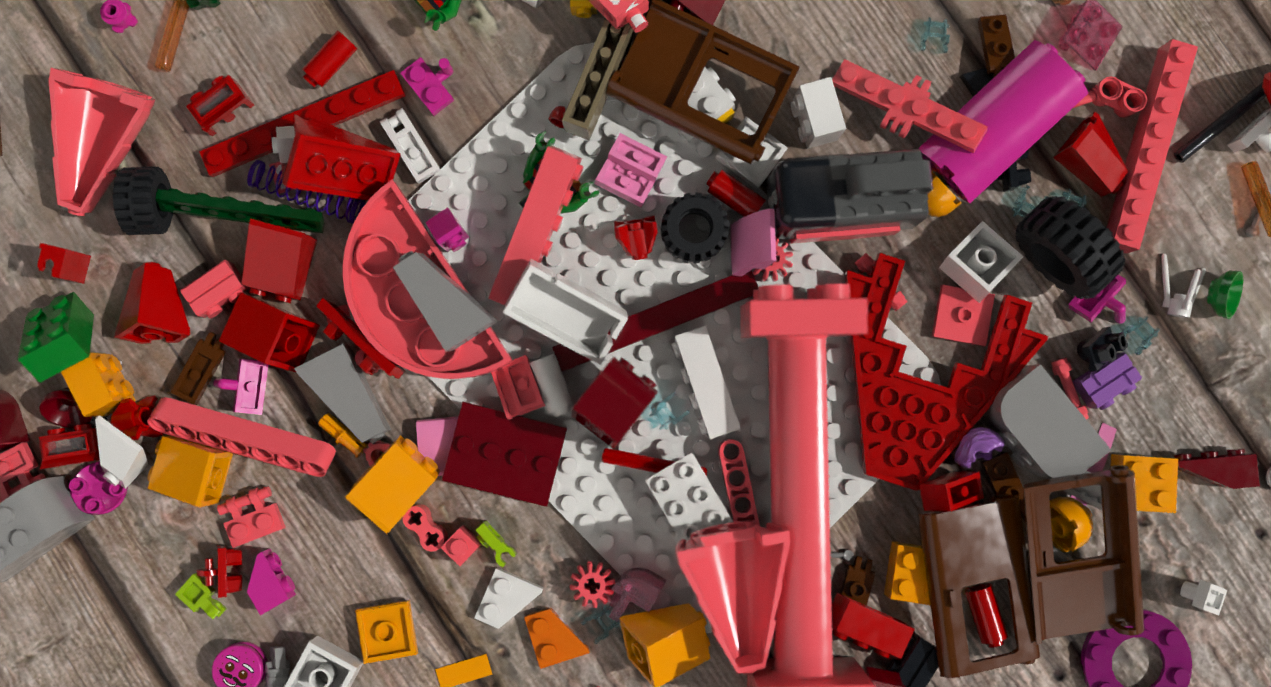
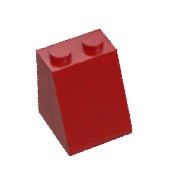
M250 219L241 285L250 287L249 293L265 297L266 292L276 294L275 299L287 303H291L292 299L301 301L318 240L303 232Z
M240 292L219 342L264 364L296 373L294 368L304 363L320 325L261 299Z

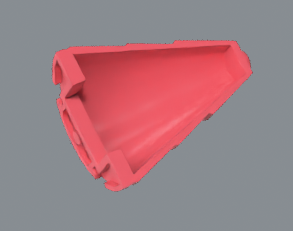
M51 67L48 80L54 157L52 160L57 205L68 208V213L85 216V213H91L116 177L115 171L132 148V143L150 115L155 99L145 93L122 85Z
M756 521L719 524L691 533L689 541L686 542V539H681L676 546L678 563L693 588L698 603L712 624V632L737 674H752L757 669L765 668L776 625L774 617L783 586L782 578L790 547L789 530L778 524L768 522L766 527L756 525Z

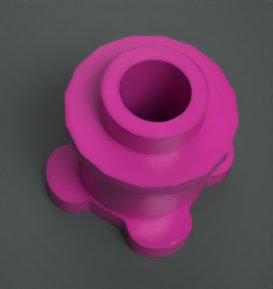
M107 0L103 3L100 10L101 18L104 22L112 25L114 32L122 33L127 27H134L137 24V18L132 15L130 11L131 6L128 3L120 0Z

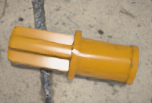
M330 413L325 414L319 420V426L336 439L335 443H341L355 457L358 458L361 455L360 453H363V449L368 447L367 443H362L348 427L344 426Z

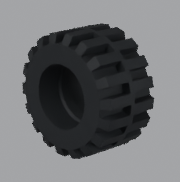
M124 167L118 171L113 186V207L118 224L127 235L164 234L168 231L173 212L161 211L156 201L158 189H171L168 177L162 168Z
M696 192L695 195L686 193L684 197L674 199V202L668 205L665 214H663L661 223L662 241L665 243V248L673 254L672 256L676 259H682V262L688 263L690 261L696 264L700 263V261L706 262L710 260L711 257L719 253L728 237L729 221H727V212L722 210V204L718 200L717 202L713 201V197L708 194L705 197L701 196L702 193ZM690 214L703 216L710 224V235L705 241L700 243L686 241L679 233L681 219Z

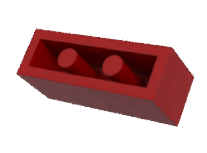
M836 593L831 604L833 635L843 640H846L849 636L853 638V643L864 649H868L870 645L875 648L874 652L888 659L890 655L902 658L914 628L899 619L840 593Z

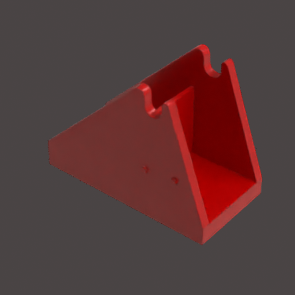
M294 115L295 137L288 163L281 164L282 183L286 187L369 200L381 187L394 179L401 155L394 148L308 117V120L298 115Z

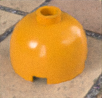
M931 170L933 190L928 193V215L931 217L945 216L956 209L962 202Z
M1057 497L1050 500L1053 545L1062 552L1074 551L1085 545L1094 531L1090 509L1071 497Z

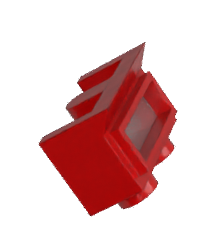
M230 75L226 77L219 76L214 79L209 90L195 93L190 98L191 103L186 106L201 126V129L211 136L217 134L212 126L222 119L226 122L234 120L236 116L232 111L243 103L249 108L254 106L238 82Z
M91 424L74 426V431L66 433L65 428L47 430L48 436L39 437L42 457L40 469L100 460L97 430L92 428Z

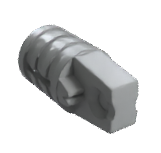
M284 646L270 647L269 662H265V687H285L290 677V660H286Z

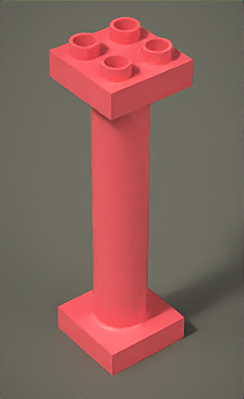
M850 284L815 285V288L807 289V300H793V285L758 286V289L753 290V301L740 306L741 338H767L771 523L784 526L790 533V547L782 578L783 586L774 617L776 620L774 629V658H767L765 668L757 669L756 672L747 674V687H875V684L854 657H832L826 338L867 334V299H850Z

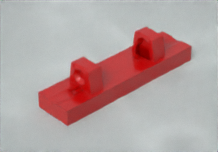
M324 298L319 301L316 307L331 320L323 332L335 341L345 333L363 350L367 356L359 367L365 373L373 375L381 368L388 375L394 376L397 379L403 375L405 370L381 354L367 340L358 325L335 303Z

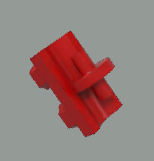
M226 545L217 546V568H213V558H205V568L197 569V576H205V586H213V576L218 575V598L227 597V593L242 590V575L227 576L226 566L242 565V550L226 549Z

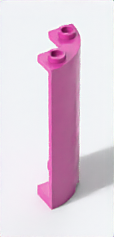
M1034 40L958 111V113L988 126L987 132L975 152H969L933 134L918 148L921 150L922 159L930 161L931 169L944 177L953 194L971 203L1088 94L1087 88L1084 85V76L1079 71L1073 70L1058 55V51L1050 43L1044 45Z

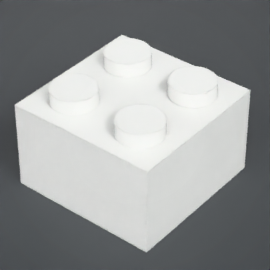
M832 77L799 86L794 95L793 102H791V110L793 116L799 119L801 126L798 127L800 141L802 143L805 142L807 149L837 141L846 130Z
M982 221L947 256L939 268L980 303L1024 256Z
M316 636L307 644L285 687H351L363 665V660L320 636Z

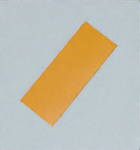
M487 654L435 669L440 687H453L493 675Z

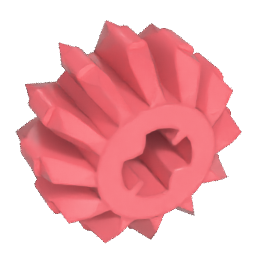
M775 237L777 261L765 269H755L752 273L756 276L760 271L763 272L761 280L764 282L769 274L772 281L776 282L778 274L782 277L787 275V271L783 267L791 268L793 266L792 262L785 260L792 257L793 252L784 253L783 250L787 248L788 243L785 242L779 247V237Z
M588 561L587 571L582 565H579L577 569L581 575L576 573L571 575V579L578 583L570 584V590H579L573 598L578 600L583 596L582 606L584 607L587 606L588 600H592L593 608H597L598 598L602 603L606 604L608 599L605 594H614V590L608 586L615 584V579H606L612 571L608 568L602 573V562L598 563L597 569H593L592 561ZM590 578H594L596 583H600V586H596V590H591L590 586H586L585 583L588 584Z

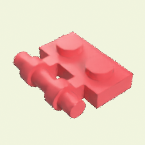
M27 442L20 443L0 454V503L20 489L46 478L42 473L35 477L31 475L30 470L39 465ZM18 477L21 484L11 488L8 482Z
M269 486L261 489H251L248 491V494L238 498L233 496L226 499L225 503L217 506L220 515L230 512L233 520L223 523L232 548L286 528L277 503L269 506L265 504L264 499L272 496ZM253 504L256 511L244 515L242 507Z

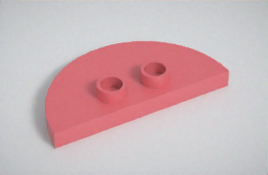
M394 180L389 181L361 209L350 230L344 251V291L349 309L360 331L390 361L414 373L443 379L473 378L489 374L514 362L492 327L481 332L454 351L446 352L393 267L400 263L398 259L402 255L413 251V253H423L468 294L469 292Z

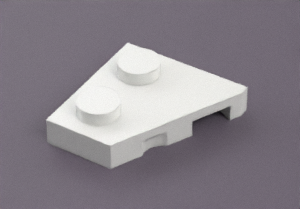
M497 567L475 615V619L499 629L540 595L544 587Z

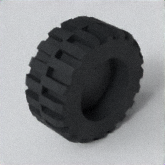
M1048 197L1019 222L1015 232L1016 241L1019 242V247L1025 253L1028 261H1031L1038 272L1040 271L1049 282L1054 283L1057 288L1066 291L1071 296L1075 295L1079 299L1093 298L1122 272L1125 263L1124 252L1119 248L1120 244L1117 239L1113 238L1111 231L1105 228L1101 221L1091 215L1090 211L1086 208L1078 206L1072 200L1068 201L1065 197Z

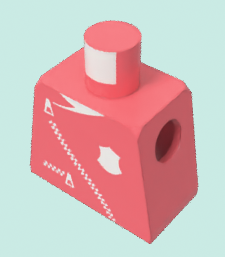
M589 0L616 29L629 23L633 31L638 33L648 25L647 20L643 16L649 10L648 0Z

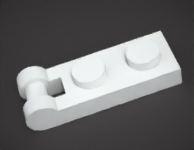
M403 108L397 110L396 115L390 119L386 117L380 121L418 184L441 171ZM403 124L405 128L396 133L394 128Z

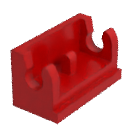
M40 243L39 248H41L37 263L39 271H44L46 262L52 260L54 262L52 277L84 284L91 259L90 255Z

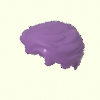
M973 428L962 438L954 460L960 466L970 468L971 463L975 462L976 459L984 458L991 460L994 450L1002 452L1005 442L998 433L989 428Z

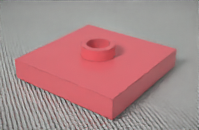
M941 285L931 337L985 347L995 294L989 293L978 303L963 288Z

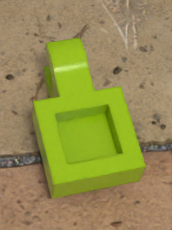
M487 520L475 530L479 534L477 539L484 547L495 549V560L499 566L504 567L506 565V562L501 557L503 552H508L513 558L516 556L515 549L504 542L502 536Z
M197 573L192 574L175 593L193 612H197L202 608L212 619L216 616L220 617L227 609L221 602L211 597L216 590L212 586H205V579L197 576Z

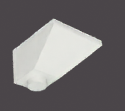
M99 415L95 421L100 465L105 473L103 477L113 486L120 484L126 489L149 465L144 449Z

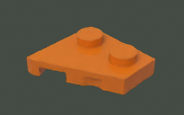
M551 607L524 616L540 669L590 653L589 647L574 634V631L559 618Z

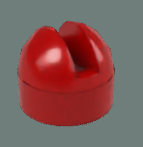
M565 106L555 107L548 118L553 125L564 129L562 119L566 112Z

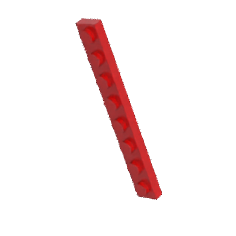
M392 70L199 152L209 176L215 177L272 153V137H277L276 127L294 126V115H298L308 120V117L336 126L403 98L406 95L395 70Z

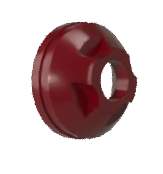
M69 387L46 394L39 406V411L46 420L61 427L74 428L76 425L88 424L92 419V416H83Z

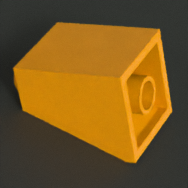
M171 435L162 436L155 447V455L157 456L154 465L148 472L147 479L149 485L147 489L196 507L220 503L233 453Z
M400 435L362 474L345 498L387 534L436 480L440 470L433 459L424 457L418 451L413 441L407 438L404 439Z
M689 603L624 615L619 618L628 659L653 687H660L710 659V640L705 630L707 625L706 619L701 611H696Z

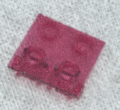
M1086 0L1079 5L1075 17H1072L1071 23L1067 25L1068 31L1060 37V44L1058 46L1064 51L1072 48L1091 68L1097 70L1123 26L1097 0Z

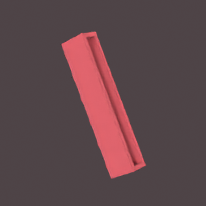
M555 146L547 147L488 299L505 305L530 259L541 263L543 256L548 257L553 246V242L550 241L553 231L558 232L563 221V217L560 216L563 205L568 207L573 196V191H570L573 180L578 181L584 166L580 165L581 157Z

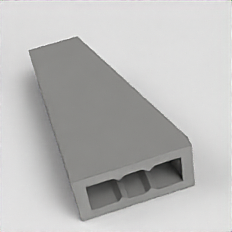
M413 251L402 255L398 259L400 263L393 267L446 352L454 351L498 322L488 310L423 253H413Z
M341 344L294 368L296 373L362 443L370 441L374 444L386 438L385 433L390 431L391 428L361 368L356 364L355 356L349 345Z

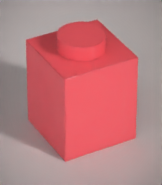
M463 525L441 546V549L461 566L482 544Z

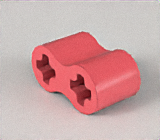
M416 504L403 516L404 525L418 534L420 544L425 550L430 552L437 551L448 540L446 529L433 521L431 511L426 505ZM420 512L422 514L420 521L414 522L412 519L415 516L414 513ZM437 533L439 535L437 542L431 543L429 541L431 534Z

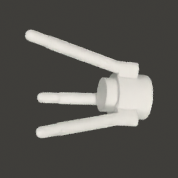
M1162 254L1164 291L1162 307L1168 308V315L1190 318L1193 303L1206 269L1195 270L1187 295L1174 294V298H1171L1167 255Z

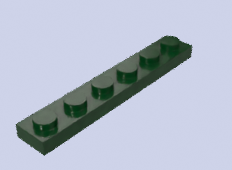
M158 189L156 194V201L161 211L249 223L250 219L288 229L316 233L324 232L325 222L323 213L312 208L302 210L291 208L285 204L274 206L257 200L246 202L229 196L218 198L200 192L195 194L183 193L177 189Z

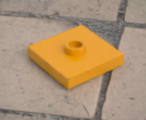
M410 600L355 610L363 664L418 654Z

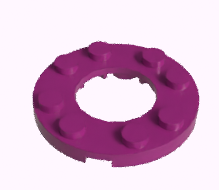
M1143 609L1144 632L1141 634L1123 635L1116 632L1113 628L1088 633L1081 651L1084 681L1087 687H1124L1114 675L1112 657L1116 648L1123 641L1132 637H1144L1151 640L1159 648L1160 657L1163 662L1159 678L1149 687H1188L1192 675V656L1189 645L1182 632L1170 620L1155 612Z

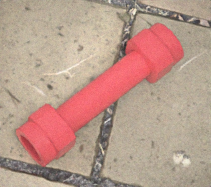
M865 253L854 264L861 273L866 272L869 277L871 276L875 261ZM901 291L895 293L891 305L894 311H897L908 302Z
M1067 357L1051 362L1054 375H1059L1066 396L1085 419H1088L1086 405H1081L1069 371L1072 370V367Z

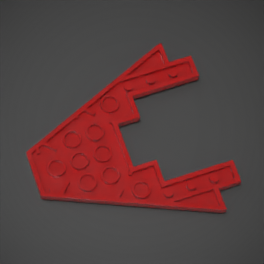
M878 253L870 277L849 270L845 272V284H850V299H867V334L851 336L863 469L866 475L918 491L920 489L919 484L926 482L960 443L962 438L990 408L998 392L1020 373L1048 340L1049 336L1025 329L1032 302L1011 295H1004L981 370L955 363L947 387L899 372L907 346L881 337L905 261Z

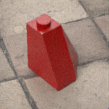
M1095 111L1083 119L1052 157L1101 197L1110 193H1117L1124 185L1123 178L1128 173L1101 117Z
M145 262L133 271L114 338L140 344H149L152 340L166 338L165 341L167 343H178L190 336V327L171 269L161 267L159 263Z

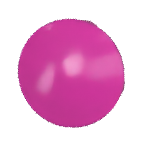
M100 461L82 468L69 483L71 498L78 509L91 515H102L116 509L123 502L128 487L125 489L120 484L116 486L110 484L103 477L105 473L100 465Z

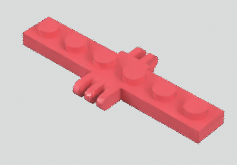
M844 59L832 79L834 87L886 111L887 113L880 124L881 128L886 129L890 121H893L889 132L895 134L901 125L903 128L899 136L905 138L912 125H915L969 152H975L986 134L988 126L930 100L931 93L928 92L931 81L926 79L921 88H919L918 85L922 77L916 75L911 83L905 82L901 86Z

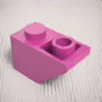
M448 207L426 221L439 246L447 252L450 250L453 252L458 251L466 245L465 240L469 236Z
M271 549L257 554L247 593L260 616L296 595L294 592V582L288 575L285 576L280 567L282 562L279 556L272 552Z

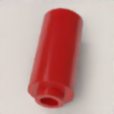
M337 30L302 68L305 72L303 78L314 88L317 85L323 88L356 52V46Z
M721 170L720 173L714 171L706 183L709 186L708 193L743 217L758 212L766 199L724 170Z
M983 583L967 588L965 594L981 643L988 644L989 648L1003 645L1008 635L992 585L990 583Z

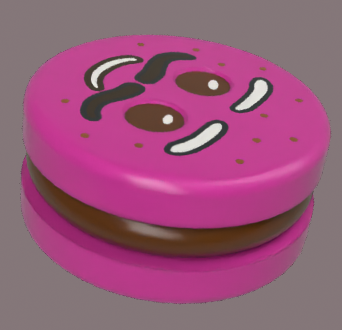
M240 641L231 644L219 652L213 661L212 678L217 687L259 686L266 676V655L259 646L251 642Z

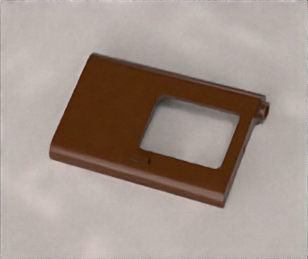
M652 0L650 10L645 18L648 25L645 29L638 32L620 71L616 70L610 79L606 95L749 164H752L754 160L759 162L766 148L762 144L800 66L661 0ZM710 59L717 60L775 89V95L755 134L748 135L688 105V100Z
M1116 465L1106 471L1025 484L1023 492L1036 644H1042V641L1045 639L1111 628L1123 635L1143 633L1144 614L1135 473L1128 470L1127 466ZM1100 485L1105 543L1104 554L1083 559L1054 562L1050 493L1059 490Z
M1014 494L998 495L992 497L989 503L958 508L951 512L918 514L940 676L943 678H958L1019 663H1035V659L1040 657L1039 644H1036L1032 591L1019 496ZM1006 578L1010 595L1016 649L1009 653L971 661L969 658L961 589L966 586Z

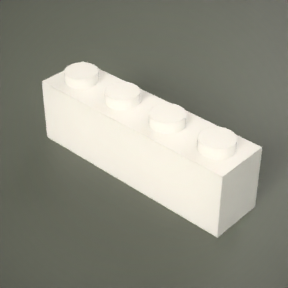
M706 326L676 335L674 337L675 342L671 343L676 359L681 357L684 368H681L680 372L684 384L690 383L693 393L689 394V399L693 410L699 409L702 419L697 420L702 435L707 434L708 438L712 439L741 429Z

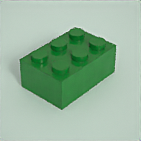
M75 292L66 296L60 295L53 299L49 305L41 309L35 308L26 315L17 360L41 383L88 358L90 355L94 314Z

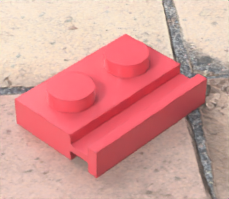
M527 355L513 360L514 362L491 372L508 420L545 406Z

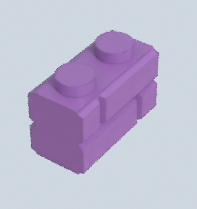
M1118 352L1113 362L1105 363L1098 371H1087L1075 379L1073 384L1087 407L1103 410L1111 406L1115 402L1113 398L1120 393L1126 395L1137 388L1135 383L1141 380L1142 376L1132 365L1133 363L1127 354Z

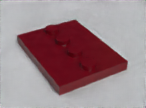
M462 402L442 481L547 507L567 428L522 416H515L513 419L508 420L503 411Z

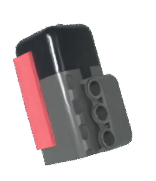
M920 149L782 160L768 177L766 189L768 207L775 211V236L779 237V239H789L792 244L890 236L897 234L901 230L913 229L928 217V193L933 190L930 161L922 160Z

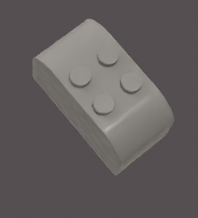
M1041 364L1025 366L1010 383L998 392L993 404L985 412L990 426L1003 438L1005 442L1004 447L1007 445L1012 451L1011 457L1020 467L1024 466L1030 473L1039 477L1055 479L1083 474L1111 451L1109 446Z
M66 476L38 480L15 492L0 503V583L8 581L95 520L93 515L81 511L74 503L69 489L70 481Z

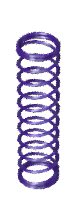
M260 160L253 162L247 175L249 187H257L259 191L266 189L269 194L276 192L279 198L286 195L288 201L296 199L299 205L306 202L308 208L316 206L318 212L326 209V213L329 216L336 213L338 219L346 216L347 222L351 224L354 223L361 209L365 206V200L356 199L354 202V198L349 197L346 212L343 216L339 217L338 209L342 204L344 196H338L336 209L329 213L328 206L334 195H327L326 206L322 210L318 208V202L323 193L317 192L316 201L312 206L308 205V199L313 191H306V197L303 202L298 201L301 189H296L295 197L292 199L288 197V192L291 189L286 187L283 195H279L278 189L282 185V178L280 183L279 179L282 170L278 174L275 190L270 192L268 186L275 175V165L269 168L265 187L260 188L258 184L266 168L265 162ZM259 164L255 181L252 183L253 173ZM273 169L271 178H270V180H269V176H270L271 170ZM359 203H360L359 210H358V212H357V214H356V216H355L357 207H358V205H359Z

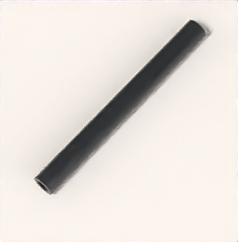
M1262 83L1174 153L1176 160L1184 163L1265 98L1266 95L1262 88Z

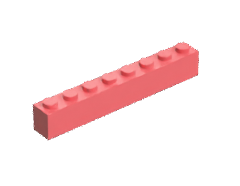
M1171 39L1158 48L1145 93L1147 104L1144 109L1140 110L1125 162L1128 173L1123 178L1124 185L1116 193L1106 227L1111 231L1113 238L1119 242V248L1126 254L1140 250L1198 46Z

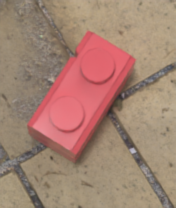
M223 260L182 288L180 292L198 317H208L210 319L219 315L223 311L221 307L228 302L235 303L240 292L244 293L249 287L241 285L242 276L236 266L230 261Z

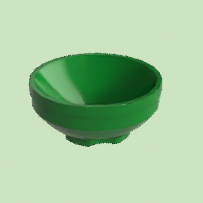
M1227 271L1210 283L1207 303L1211 305L1219 317L1231 319L1238 308L1244 283L1241 271Z

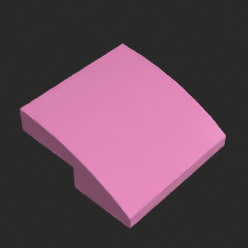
M620 133L608 153L607 160L595 179L594 184L642 208L667 156Z
M769 208L755 212L731 224V266L733 276L742 277L753 268L765 269L776 261L774 209Z
M459 416L416 421L418 451L424 457H430L436 462L440 470L438 476H443Z

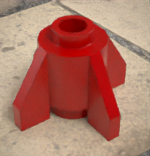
M651 215L629 221H614L615 237L626 252V255L632 256V260L647 258L648 253L652 252L658 232L655 216Z
M153 395L142 399L138 403H135L131 398L121 400L111 416V424L133 441L138 440L140 435L153 438L163 436V433L155 431L147 423L152 413L151 409L154 408L158 398Z

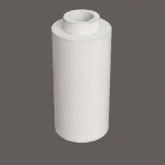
M555 354L531 362L530 366L548 413L554 412L557 417L570 412L569 406L574 405Z

